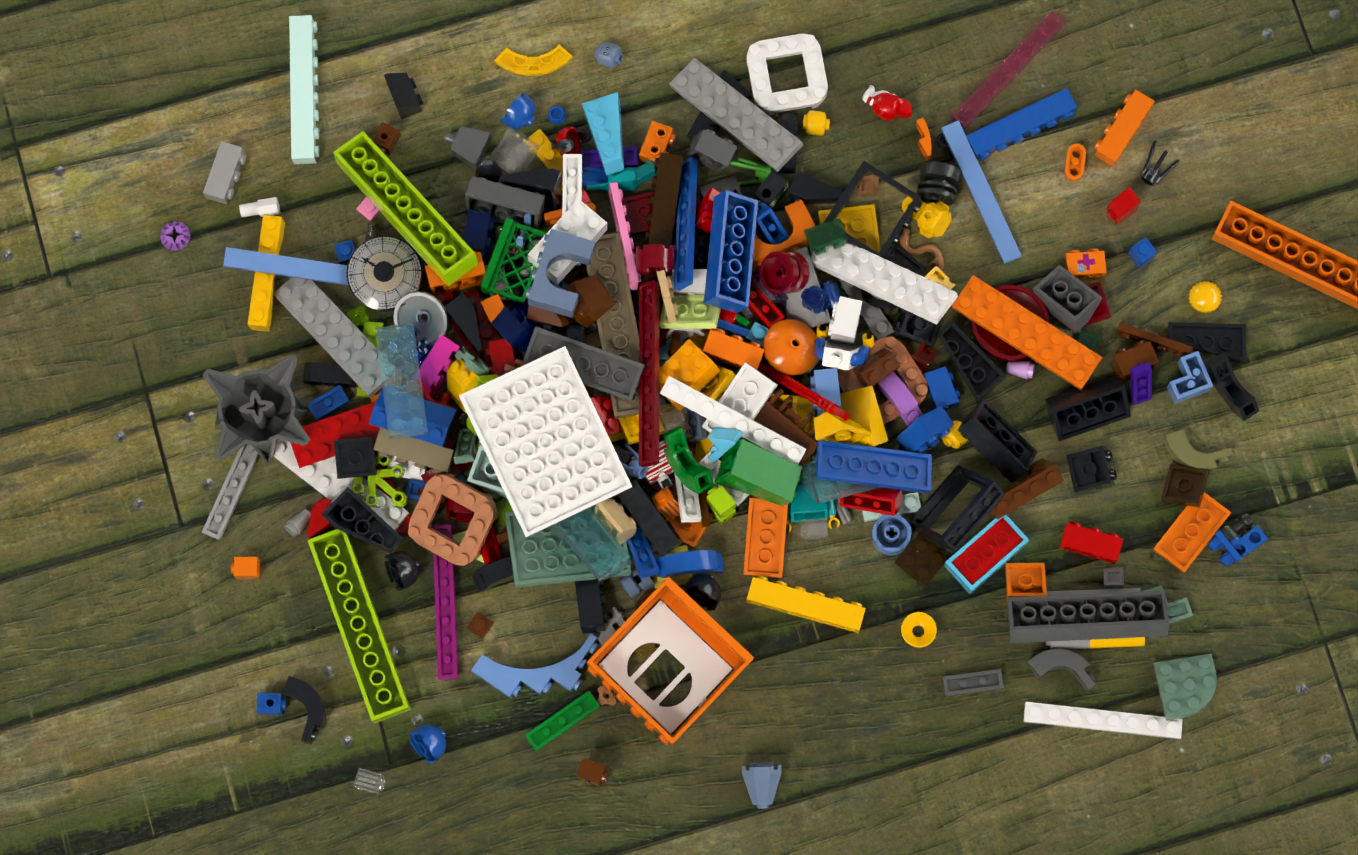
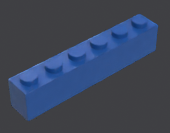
M1066 88L966 137L977 160H985L995 151L1001 152L1012 143L1018 144L1025 139L1024 137L1029 135L1035 136L1045 127L1052 128L1062 119H1071L1075 116L1077 105Z

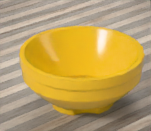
M915 612L908 615L901 626V634L905 642L916 648L929 645L933 642L937 633L935 621L931 616L923 612ZM921 626L924 630L923 636H914L913 628Z

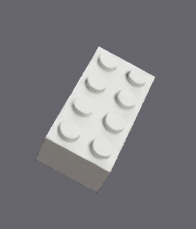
M578 199L551 229L592 240L596 243L607 231V222ZM544 237L528 253L529 262L536 268L539 266V263H537L538 255L545 248L543 246ZM559 260L550 266L546 275L558 285L578 262Z

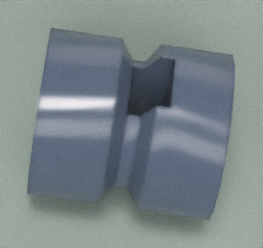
M636 567L632 570L631 576H622L618 579L631 600L639 596L642 589L646 591L654 585L650 576L640 579ZM637 578L641 581L638 585L635 582Z

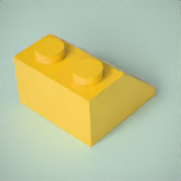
M461 358L460 360L456 359L447 370V394L451 395V398L467 413L459 395L474 389L478 375L464 365L465 360Z
M823 412L820 416L814 418L815 439L818 441L854 444L871 436L868 430L850 419L844 421L835 414L831 415L828 412Z

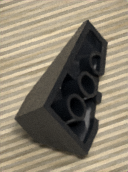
M344 486L333 497L321 514L334 528L389 553H392L404 540L348 486Z

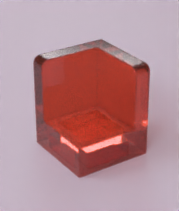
M924 341L912 355L916 365L926 372L938 357L937 354L926 347Z

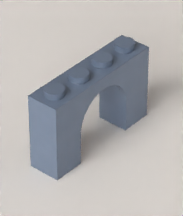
M551 229L549 235L546 234L544 237L543 246L545 248L538 255L537 263H539L538 269L533 271L531 278L533 284L532 287H528L525 297L528 298V305L573 318L578 303V294L555 287L549 282L546 274L550 266L559 260H572L590 266L595 251V241Z

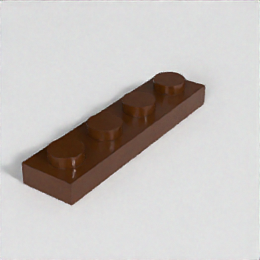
M1121 322L1115 333L1119 335V338L1127 341L1130 339L1137 341V343L1141 341L1147 343L1150 341L1157 351L1173 353L1179 359L1191 354L1193 350L1191 346Z

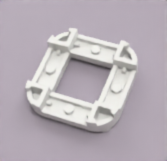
M796 34L758 41L749 47L747 66L753 101L763 112L768 113V115H775L777 112L807 107L814 109L819 107V104L825 100L828 90L821 47L813 35ZM802 54L808 87L772 93L766 60Z

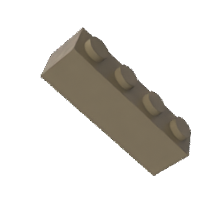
M380 428L373 449L378 451L380 456L389 458V455L396 456V461L403 463L412 461L415 462L414 466L422 469L428 466L433 468L432 472L438 474L450 472L455 453L454 449L441 447L384 428Z

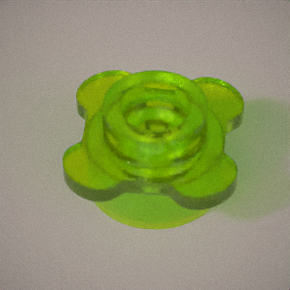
M362 305L358 306L355 310L348 311V316L356 327L369 321V316L365 313L366 309Z

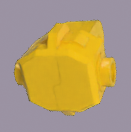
M909 197L905 198L902 202L904 213L913 201ZM920 201L922 205L917 213L913 212L911 218L917 221L920 234L928 239L943 236L952 221L949 206L941 201L927 204Z

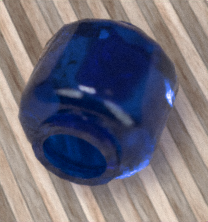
M814 285L808 289L806 288L801 294L802 306L815 314L825 312L830 305L829 293Z

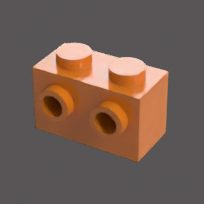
M652 121L639 153V159L643 162L649 160L654 164L655 158H658L661 152L669 154L667 152L668 147L673 145L676 137L673 128Z

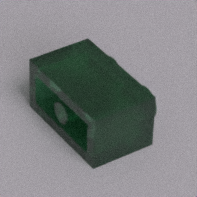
M840 218L806 229L803 232L810 254L815 253L816 256L826 253V249L831 247L834 250L844 247V243L848 240Z

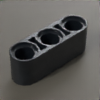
M305 363L303 383L335 387L340 385L341 387L349 388L358 387L338 364Z

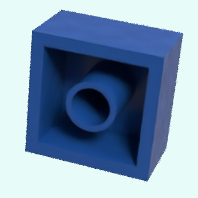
M940 406L918 417L897 439L907 452L923 453L928 447L933 448L940 443L939 439L950 434L949 429L955 424L943 407Z

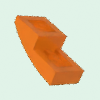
M924 118L916 121V128L922 137L918 141V147L927 162L931 157V137Z

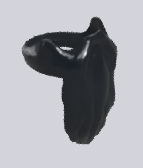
M483 159L480 161L475 172L477 178L482 177L492 182H498L503 174L501 167L493 159Z

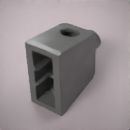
M464 126L459 128L457 134L447 131L444 137L445 142L452 144L450 148L451 154L474 169H477L479 162L482 161L492 139L490 132Z

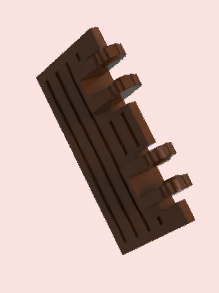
M780 388L769 402L766 401L754 421L805 447L806 451L798 466L802 467L817 449L818 440L815 437L812 438L815 435V428L813 427L809 433L803 430L813 419L814 415L810 412L802 423L797 426L798 422L802 419L790 408L783 414L793 400L791 396L785 399L779 409L774 406L784 393V390Z

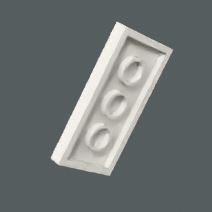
M744 363L719 402L754 420L777 387V384L749 364ZM706 419L702 425L710 433L714 427L724 428L709 419Z

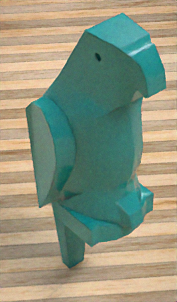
M646 160V163L640 167H625L622 171L608 175L607 183L587 185L586 189L606 190L608 192L610 183L617 182L618 188L622 189V191H634L640 184L655 176L654 164L652 161Z

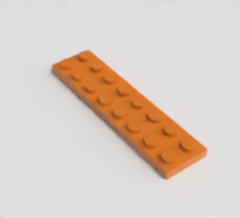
M972 275L952 305L954 310L1082 390L1103 358L974 275Z

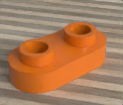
M1081 144L1071 145L1066 154L1064 175L1071 182L1079 181L1084 173L1086 149ZM1073 153H1078L1079 157H1074ZM1074 170L1077 174L1072 175L1070 171Z

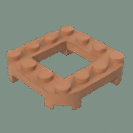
M885 337L875 341L874 346L869 348L870 351L866 360L882 348L891 351L900 365L896 371L917 401V406L919 407L926 398L928 384L907 349L894 337ZM854 368L850 370L837 369L839 388L843 393L863 388L853 372ZM889 400L879 405L884 427L900 417Z
M439 474L429 479L410 519L408 535L417 544L455 565L464 566L478 559L481 555V548L494 520L498 518L499 512H497L493 496L489 493L484 494L455 478L454 474ZM443 496L475 512L461 544L432 528L431 523Z

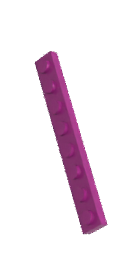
M452 525L432 526L434 530L453 540ZM433 553L438 680L459 679L454 564Z

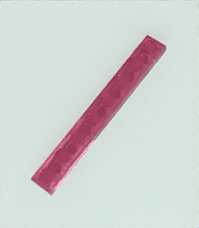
M1051 11L951 115V118L955 122L959 120L962 128L965 130L1065 26V22Z

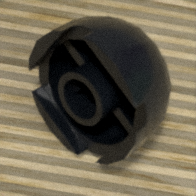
M397 551L385 556V558H388V561L384 562L386 572L391 582L395 580L398 585L395 588L398 591L412 586L417 581L420 564L416 558H413L405 551Z
M697 574L690 577L682 589L700 607H707L706 611L715 610L721 599V587L710 574Z

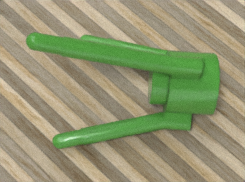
M741 157L738 160L744 163L734 161L729 163L730 165L755 170V177H758V179L738 182L739 186L762 184L771 172L769 165Z

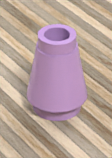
M1008 361L1006 373L1026 380L1028 378L1033 379L1035 364L1031 363V361Z

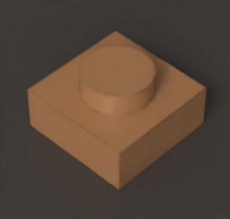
M875 175L864 176L859 184L858 195L862 197L877 195L879 178Z

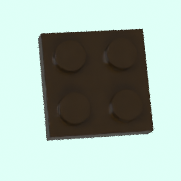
M1170 464L1161 496L1162 502L1200 507L1209 474L1208 469Z
M919 533L894 564L925 588L949 557Z

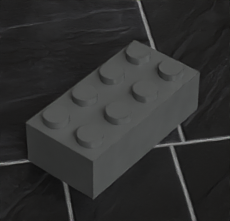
M472 176L465 194V215L504 225L506 218L513 219L515 223L524 225L525 213L532 215L531 228L540 229L544 218V195L538 192H529L519 187L507 186L501 182H492L482 177Z

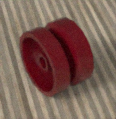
M795 251L772 252L764 258L760 267V279L763 286L774 294L799 292L807 284L810 274L806 259Z

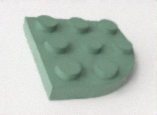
M1212 654L1153 664L1165 720L1195 715L1202 711L1211 701L1217 684Z

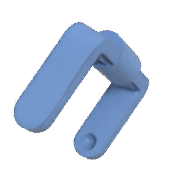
M525 213L524 225L531 227L532 215ZM523 230L516 239V247L518 245L522 249L526 243L524 237L527 236Z

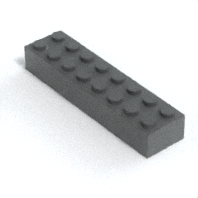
M1165 590L1007 598L1010 643L1168 636L1169 617Z

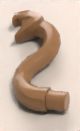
M903 229L902 237L899 240L900 248L911 256L932 252L935 258L929 265L936 264L942 271L944 258L940 249L932 244H924L915 249L910 248V230Z

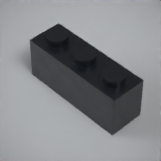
M603 578L575 581L582 633L606 631L605 624L609 623L607 612L603 610V606L606 605L605 594H601V588L604 587Z

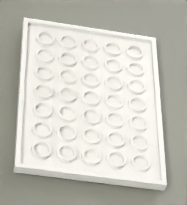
M565 346L459 395L525 537L533 535L599 502L632 488L630 480Z

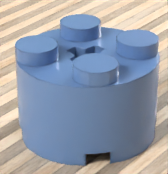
M885 514L874 524L872 542L877 551L892 556L902 553L909 545L911 527L901 515L891 516ZM889 531H893L894 538H890V536L887 535L889 534Z

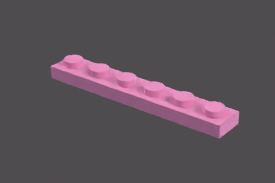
M614 182L609 185L608 195L617 233L619 232L629 288L630 290H637L638 282H641V274L636 270V254L632 252V249H634L633 238H629L630 224L629 221L626 222L625 220L627 215L626 206L622 205L621 202L623 200L622 189H619L618 183Z

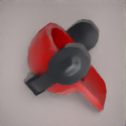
M572 126L563 128L556 135V139L551 141L552 149H558L561 154H581L580 144L588 143L591 140V135L586 130L578 132Z

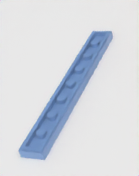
M959 120L942 127L941 131L1003 264L1022 257Z
M229 247L225 248L223 267L349 286L347 282V265Z

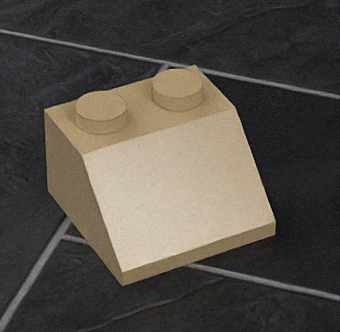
M609 499L596 504L593 520L616 547H619L635 535L637 525L631 517L628 518L624 513V508L620 503Z

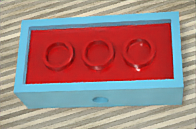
M1007 515L998 520L995 518L945 562L944 567L971 594L1028 544L1029 539Z

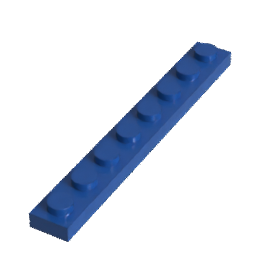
M693 156L682 162L678 191L674 288L678 291L693 284L698 159Z

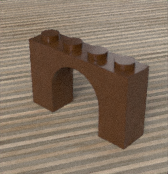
M1043 458L1031 464L1028 470L1029 476L1012 487L1002 489L1005 495L988 515L998 520L1063 482L1064 479L1056 464Z

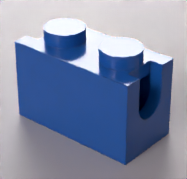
M761 202L758 204L760 208L757 210L756 228L765 242L771 245L780 244L789 236L771 207ZM776 232L778 235L772 238L771 235Z
M946 366L924 373L934 409L942 406L944 410L958 406L957 403H959L961 397L958 389L953 387L952 382H954L952 372L947 371Z

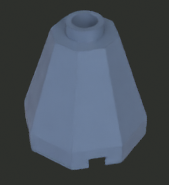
M773 762L749 763V767H746V764H742V775L752 804L757 805L758 809L769 808L768 805L773 804L782 773L781 763H777V767L773 766Z

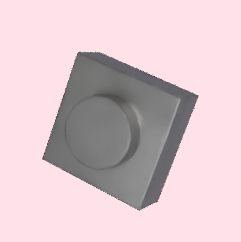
M1103 568L1104 589L1124 588L1123 568Z

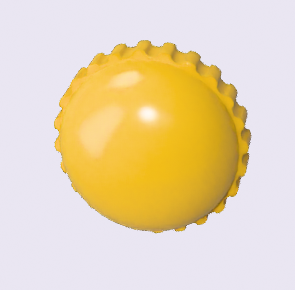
M1209 281L1196 283L1192 287L1188 299L1194 310L1196 309L1201 313H1210L1219 307L1222 295L1217 285Z

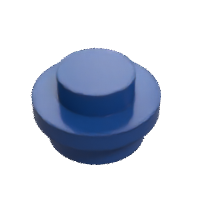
M560 106L550 108L548 111L549 121L555 125L562 124L566 119L564 108Z

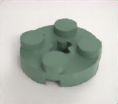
M463 346L462 349L456 352L455 357L458 360L461 358L465 360L464 365L478 376L490 373L488 364L480 357L476 359L468 348Z

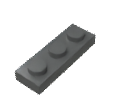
M1001 669L942 677L945 697L1004 689Z

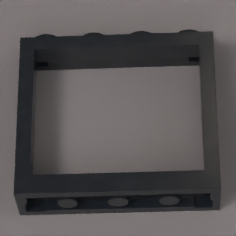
M863 161L822 226L839 238L887 259L891 254L889 249L892 244L896 245L902 237L899 233L903 228H908L912 221L910 217L913 212L917 213L922 205L920 202L922 197ZM867 172L875 175L913 200L879 253L833 225Z
M958 465L908 523L918 534L920 533L922 536L955 552L1003 498L1005 493L994 481ZM968 483L982 489L942 535L929 529L932 523Z

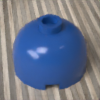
M522 92L521 96L519 95L506 110V116H502L500 121L515 130L522 129L524 126L529 127L536 119L533 117L536 111L533 100Z
M423 724L409 733V735H412L409 739L412 747L420 757L424 755L427 758L425 762L433 764L444 755L446 750V734L441 728Z

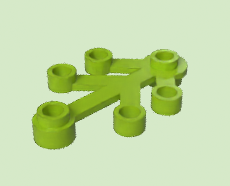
M383 456L375 457V465H389L390 457L384 463L381 462ZM397 465L392 469L376 470V475L368 476L366 503L370 507H375L378 504V498L376 497L377 484L392 497V503L396 507L402 508L408 503L407 495L402 491H396L382 479L384 477L401 478L404 475V469ZM397 469H401L399 475H395ZM354 477L352 491L357 495H361L365 490L362 484V477ZM360 485L361 490L355 491L356 486ZM401 495L402 499L400 501H396V497ZM370 498H375V502L370 504Z

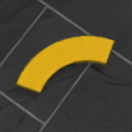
M560 44L550 52L538 57L520 55L506 47L494 62L501 68L515 74L538 76L562 68L573 59V56Z

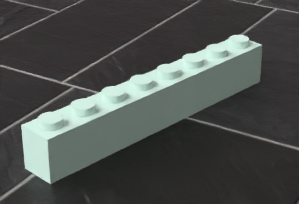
M312 15L289 16L291 159L294 164L317 163L316 157L320 156L319 146H316V139H319V128H316V121H319V111L316 110L319 96L318 92H315V86H318V75L315 74V68H318V58L315 57V50H318L317 39H314V33L318 31L317 21L313 20Z

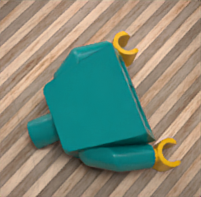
M801 478L800 485H797L795 489L796 497L793 502L788 504L787 524L789 525V532L792 530V526L789 523L790 519L791 522L828 520L827 526L829 529H832L831 521L834 520L838 528L840 521L835 518L837 513L834 499L826 490H822L820 484H812L811 478Z

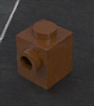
M382 122L372 141L384 154L388 153L391 155L401 134L399 129Z

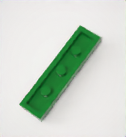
M587 691L531 730L525 737L537 752L599 709L600 705L591 692Z

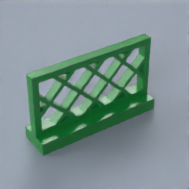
M506 218L481 283V290L486 294H499V296L525 304L527 289L533 283V280H531L533 271L538 269L532 263H528L525 257L533 248L522 252L520 246L517 245L520 254L511 258L508 250L516 246V238L514 236L516 229L525 231L527 236L524 237V241L529 240L533 248L535 245L531 238L537 235L544 237L547 232L515 223L513 219ZM523 257L526 265L516 269L512 261ZM510 262L514 271L504 275L501 270L502 266ZM528 268L531 275L522 281L518 272ZM516 274L520 282L509 286L506 278ZM504 279L508 288L501 291L494 289L496 283ZM522 285L524 289L523 296L514 295L512 289Z

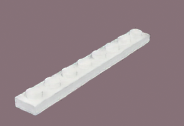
M671 376L667 378L660 394L724 428L740 430L742 432L741 437L796 465L799 464L806 451L805 447Z
M1025 702L1023 722L1174 739H1181L1183 721L1180 718L1165 720V717L1033 702Z

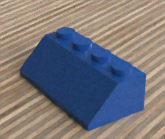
M383 387L374 405L369 424L445 447L457 410Z

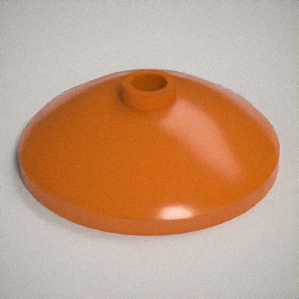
M781 320L775 323L764 337V355L768 363L776 371L790 376L801 375L809 371L818 360L814 352L817 336L807 324L799 320ZM792 341L797 342L798 346H794Z

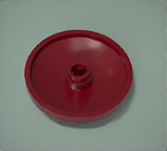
M1004 285L994 288L1049 323L1045 305L1032 291L1017 285ZM972 321V331L978 345L990 356L1004 361H1017L1028 357Z

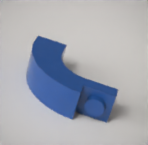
M715 550L688 551L655 558L659 568V574L657 575L660 578H668V576L673 578L690 573L724 572L721 553H716Z

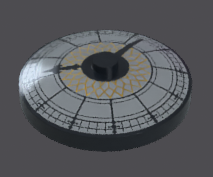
M377 236L366 240L355 249L347 265V282L352 294L361 304L375 311H394L401 298L409 293L420 290L423 281V267L417 252L407 242L393 236Z

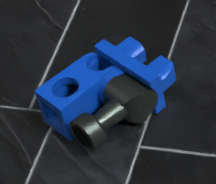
M1246 512L1239 516L1240 520L1231 526L1227 525L1216 532L1212 540L1207 544L1213 553L1220 547L1225 551V554L1219 558L1224 567L1237 563L1268 540L1258 525L1242 537L1238 534L1242 528H1250L1254 525V521Z

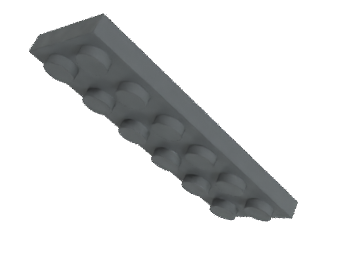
M535 326L523 360L524 364H528L565 346L584 385L629 401L633 400L645 367L644 364Z

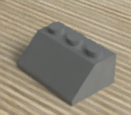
M1058 265L1033 288V293L1041 299L1047 312L1074 333L1078 332L1089 322L1102 300L1099 294L1061 265Z

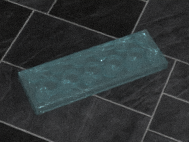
M411 323L375 328L389 439L428 434L414 325Z

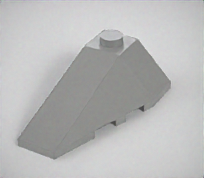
M807 247L793 250L800 253L806 259L810 274L808 282L802 290L796 293H786L787 319L799 320L810 328L830 322L829 312Z

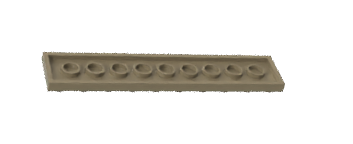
M619 232L602 235L595 243V251L590 266L586 265L588 277L597 275L616 303L597 320L601 347L604 351L639 362V335ZM639 384L632 401L610 394L615 419L639 415Z

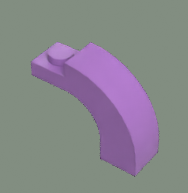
M894 372L880 382H876V388L892 403L906 427L923 415L911 392Z

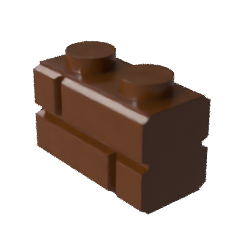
M882 348L865 360L862 365L854 368L853 372L861 385L868 387L876 385V382L883 380L898 369L900 365L891 351Z
M586 758L582 760L577 773L580 781L590 782L591 785L598 788L602 784L605 785L609 777L604 765L597 762L594 764L592 760Z

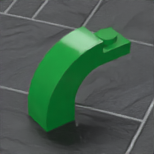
M677 426L664 433L663 437L667 447L664 449V453L680 481L697 494L713 487L714 483L710 469L700 465L692 456L683 428Z

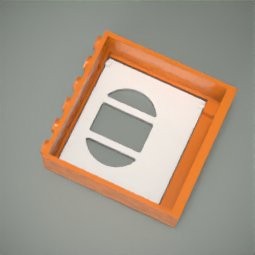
M668 576L587 661V671L595 678L599 676L603 680L601 684L608 691L614 690L617 693L616 698L623 705L627 703L631 707L630 712L635 717L639 718L641 716L645 720L644 725L651 732L657 731L660 734L658 738L666 746L668 744L672 746L753 661L754 657ZM659 599H661L656 604V606L635 626V628L614 648V650L598 666L597 664L603 659V657L624 637V635L645 615V613ZM647 643L660 644V647L629 677L627 664L634 650ZM664 650H668L685 668L655 700H652L634 682ZM733 668L734 671L720 684V686L708 698H706L707 695L724 679V677ZM690 673L692 687L686 699L675 706H660V702ZM698 706L699 708H698V709L686 720V722L671 736L670 734H672V732H673V731L690 715V713Z

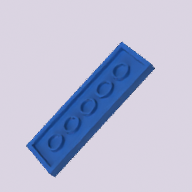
M823 440L817 442L816 479L930 493L932 455Z

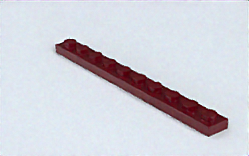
M655 280L639 285V363L645 365L639 381V466L643 468L659 464V282Z

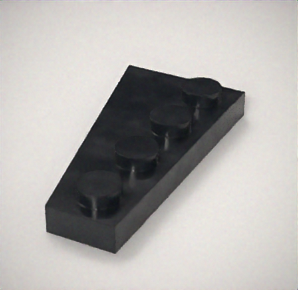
M723 70L720 78L745 98L749 99L752 93ZM700 111L687 137L692 141L693 137L702 130L709 129L717 133L721 127Z
M1168 323V339L1191 346L1197 351L1216 356L1224 353L1228 359L1242 363L1246 362V324Z

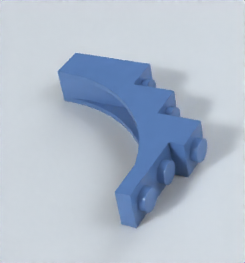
M590 634L580 650L567 659L551 666L536 669L512 668L494 662L482 654L471 671L510 699L513 695L516 697L522 689V686H520L522 683L539 695L547 693L553 685L551 683L552 680L572 693L574 689L577 691L583 682L581 680L582 674L577 670L584 668L588 661L586 660L588 654H593L599 645L597 644L598 638Z

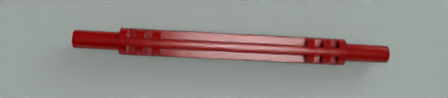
M760 361L758 369L765 372L769 378L784 385L829 414H835L844 421L849 419V414L838 408L837 404Z

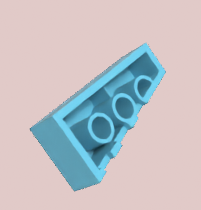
M618 92L582 103L584 114L606 176L624 170L621 106Z

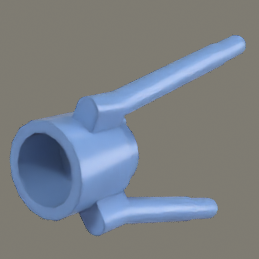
M625 443L624 446L637 460H632L629 465L622 462L621 464L626 474L642 479L646 475L648 467L643 468L639 466V455Z

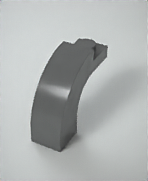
M1051 649L1039 653L1027 662V665L1038 679L1051 670L1065 669L1074 674L1087 692L1096 685L1093 675L1089 671L1085 672L1084 670L1090 664L1075 652L1065 649Z

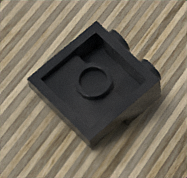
M899 307L898 313H900V316L894 322L892 328L895 331L894 336L929 348L934 347L941 319L936 325Z
M1099 446L1066 455L1075 493L1115 485L1114 480L1117 479V473L1114 468H1111L1110 461H1113V455L1111 450H1107V447Z

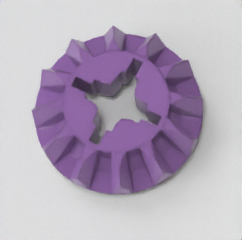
M173 221L167 223L161 229L160 239L167 249L178 251L187 246L191 235L184 223ZM174 229L178 234H181L176 237L175 241L172 237H169L174 233Z

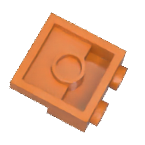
M1045 563L1005 564L1006 602L1007 598L1047 596Z

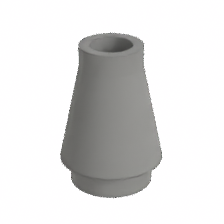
M303 509L300 513L289 519L284 528L293 537L301 535L310 520L311 513Z

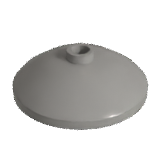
M421 291L412 292L401 298L395 307L393 317L395 328L401 338L410 345L420 348L431 347L435 345L441 334L445 336L448 329V315L443 304L435 296Z

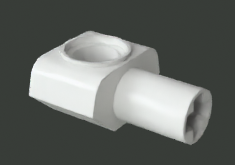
M277 197L239 205L241 217L254 215L263 217V215L275 216L281 214Z

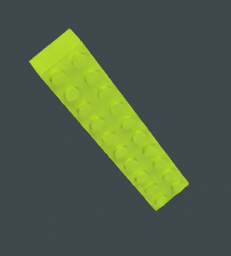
M364 131L333 152L338 166L448 287L479 265L475 252Z
M336 529L309 539L308 543L371 721L376 724L410 711V705L349 535Z

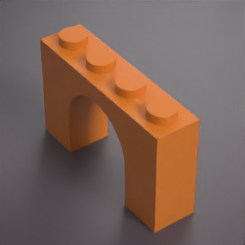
M802 200L785 206L786 217L793 229L791 236L786 241L775 245L766 244L755 233L752 273L760 271L762 261L772 252L793 251L803 247H807V250L821 244L820 233Z

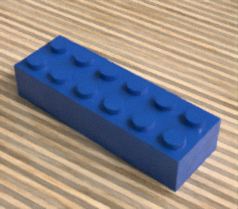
M727 190L714 197L704 294L705 304L734 313L749 307L758 200Z

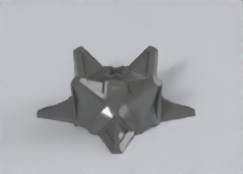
M291 354L267 371H250L237 376L207 369L204 372L203 377L219 398L215 429L222 430L215 453L216 458L223 460L248 444L254 448L265 463H271L278 439L304 446L310 442L311 439L297 421L298 418L308 414V407L290 389L298 358Z

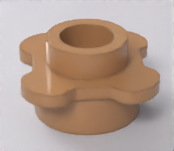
M600 686L598 688V704L601 706L604 704L614 706L617 702L615 699L616 692L614 690L608 691L604 686Z

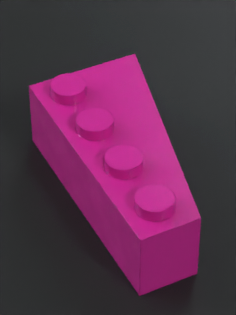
M441 334L417 373L411 378L410 384L420 379L433 399L447 380V370L457 359L455 354L461 349L460 346Z

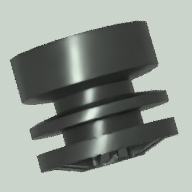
M942 162L923 163L919 176L922 181L918 183L916 194L921 196V201L926 203L941 201L946 205L954 204L957 192L954 186L958 185L960 170L953 165Z

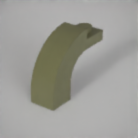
M1184 429L1166 434L1163 438L1168 453L1181 466L1208 469V472H1212L1217 468L1216 462L1218 465L1227 463L1233 455L1231 447L1213 453L1196 451L1189 444Z

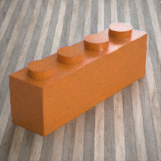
M1136 89L1133 94L1129 93L1123 102L1126 105L1123 109L1119 108L1114 116L1115 122L1113 125L1109 124L1104 131V134H1106L1103 140L1099 139L1095 145L1096 153L1094 156L1114 167L1155 101Z

